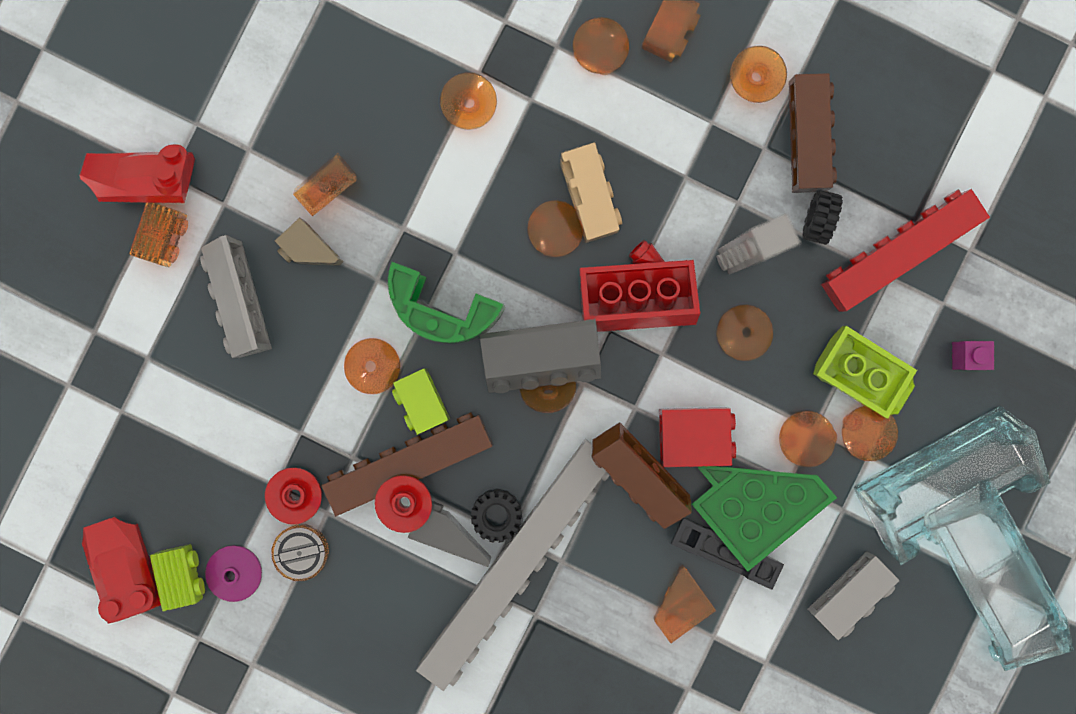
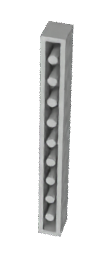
M585 439L519 527L518 532L513 535L419 662L416 671L442 691L449 684L452 686L456 684L463 673L460 670L466 661L469 664L473 661L480 650L477 648L478 644L482 639L487 641L496 629L495 621L499 616L504 618L513 606V603L510 602L516 593L521 595L529 585L530 581L527 579L533 570L538 572L547 560L544 555L549 548L555 549L564 537L561 532L567 525L571 527L577 521L581 514L578 512V509L584 502L589 504L598 491L595 489L601 479L606 481L610 476L603 467L599 468L594 463L591 456L592 443Z

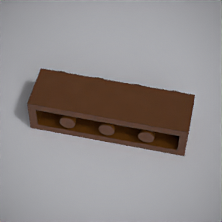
M829 73L795 74L789 81L792 193L816 192L819 189L828 191L833 188V184L837 180L836 168L832 166V156L836 152L835 139H832L831 128L835 124V113L833 110L831 111L830 100L834 96V84L830 82Z
M620 422L592 440L591 456L594 463L599 468L603 467L610 474L612 481L617 486H621L628 493L630 499L646 511L648 517L653 522L656 521L663 529H666L692 513L690 494Z

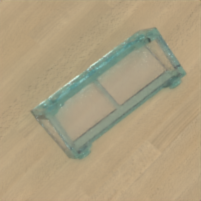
M999 406L855 485L854 490L886 550L902 565L919 554L920 545L917 542L919 539L1014 487L1021 492L1031 493L1051 482L1036 432Z
M991 478L978 482L925 513L924 525H922L923 533L928 541L933 540L936 545L939 544L991 637L992 644L988 645L993 660L995 662L999 661L1004 671L1074 651L1069 621Z

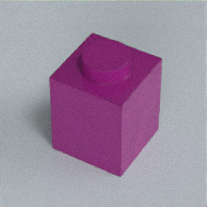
M994 341L952 342V370H994Z

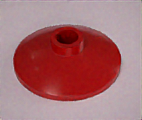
M292 467L277 472L269 480L265 489V503L269 512L274 518L286 524H300L308 521L317 513L322 501V490L318 480L310 472L301 468ZM292 490L300 492L298 500L292 498Z
M406 475L395 476L384 482L377 491L375 510L379 520L387 528L395 532L409 533L422 527L430 517L432 498L429 490L420 480ZM403 497L408 498L410 506H404L401 503V499Z

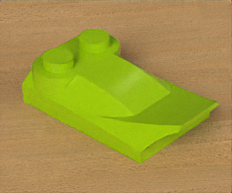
M842 326L828 342L815 365L813 374L821 381L830 384L888 419L890 415L899 414L915 387L913 377L917 370L848 326Z

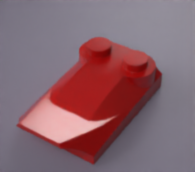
M177 144L167 145L160 152L86 153L80 173V180L91 188L99 202L185 203L195 158L192 152H187L183 146Z
M113 517L84 527L82 546L100 599L98 612L101 618L107 621L108 624L160 606L161 603L153 567L138 524L125 523Z

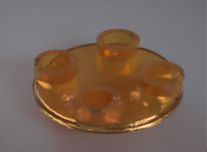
M598 17L586 21L579 27L573 40V54L578 63L584 69L601 75H608L618 69L625 61L629 51V40L625 30L619 23L609 18Z
M558 200L545 202L538 206L529 218V239L533 246L543 255L552 257L567 255L579 245L583 237L584 230L576 209L566 202Z
M866 406L858 407L843 419V443L853 457L864 461L880 460L890 454L897 443V423L892 415L886 419Z
M801 411L791 415L783 423L779 434V443L783 454L792 463L802 467H815L825 462L833 453L837 441V433L828 419L813 411Z

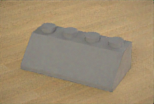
M224 235L201 247L203 256H200L203 270L208 272L211 283H208V290L212 299H216L218 307L216 318L218 324L225 331L226 337L223 339L226 352L231 354L232 358H242L272 349L242 241Z

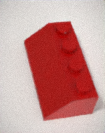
M694 260L580 268L582 320L595 319L597 332L697 324L700 316V306Z

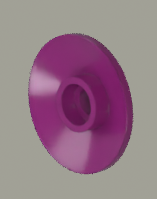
M238 545L226 546L215 552L209 559L205 571L206 582L209 589L218 598L229 602L242 601L250 597L258 589L262 579V567L259 559L251 550ZM228 571H232L235 574L234 580L227 578Z

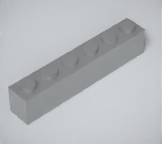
M786 213L749 230L717 249L719 252L717 260L723 271L727 270L730 275L798 245L800 241Z

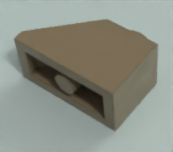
M300 217L275 240L280 246L277 250L278 253L289 263L292 260L298 264L341 265L344 262L313 228Z

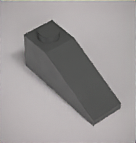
M432 501L430 517L422 527L409 532L408 538L488 567L491 556L449 511L443 510L444 505Z

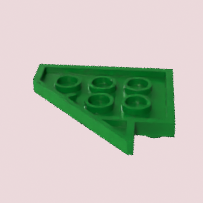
M699 466L697 468L713 487L692 503V505L743 567L749 571L836 500L837 497L818 475L720 466Z

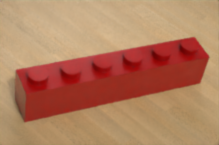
M959 189L955 190L943 198L946 203L937 208L936 205H933L921 212L922 218L917 222L913 223L910 220L896 229L898 234L891 239L887 235L873 244L875 249L868 254L862 251L849 260L851 265L845 269H842L840 266L826 275L828 280L823 282L821 286L838 312L848 311L989 219V214L974 191L969 189L961 193Z

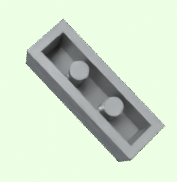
M867 551L807 610L839 640L841 637L848 636L862 617L869 616L874 611L875 604L882 597L886 598L891 595L895 590V585L900 580L875 555Z

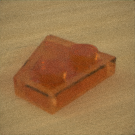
M684 565L679 567L672 586L668 588L662 605L659 606L653 617L655 623L670 643H673L716 611Z

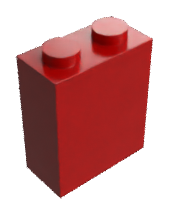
M731 408L659 409L660 464L663 467L732 466V459L736 458V443L731 441V430H735L736 419L735 414L731 413Z

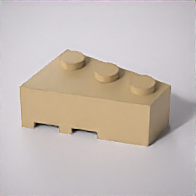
M595 142L561 153L560 165L585 242L588 243L618 233L620 230L619 225H622L621 215L618 208L614 209L611 200L614 197L612 187L609 181L606 182L603 172L605 171L601 155H598Z

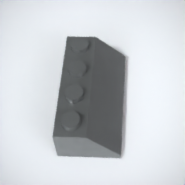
M595 319L480 334L485 378L489 393H506L509 390L523 388L531 390L538 386L546 385L561 386L577 381L591 382L601 378V362Z

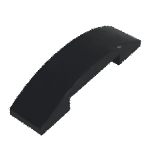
M685 518L681 519L671 541L672 545L696 556L699 555L773 590L784 566L783 563L766 556L751 570L747 571L713 530Z

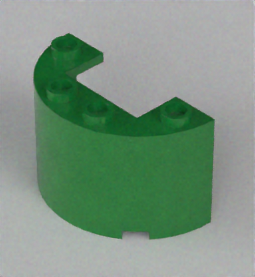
M394 262L391 263L388 275V290L394 309L401 321L409 329L426 339L453 344L474 340L480 337V334L488 332L498 322L506 308L503 303L475 294L467 318L463 321L423 306L417 302L427 277L422 276L420 272Z

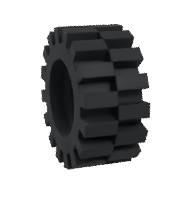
M820 189L816 191L804 221L803 239L824 245L830 242V239L833 237V231L837 228L836 224L837 221L839 222V214L842 210L843 197L841 195Z
M495 489L494 491H486L485 494L478 497L471 512V523L474 525L475 532L479 533L482 539L486 538L492 543L494 541L501 543L505 539H511L518 532L522 522L520 502L518 503L517 498L506 490L500 491V489ZM493 505L504 507L508 513L507 521L501 526H493L486 519V511Z

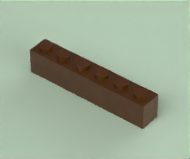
M472 412L456 418L458 424L448 428L445 423L430 430L432 435L425 439L418 435L405 441L407 446L396 451L395 447H391L380 452V459L370 462L369 458L353 464L355 470L344 474L342 469L327 476L329 481L321 486L335 517L374 500L381 485L392 477L406 475L419 480L493 447V442L481 415L473 416Z

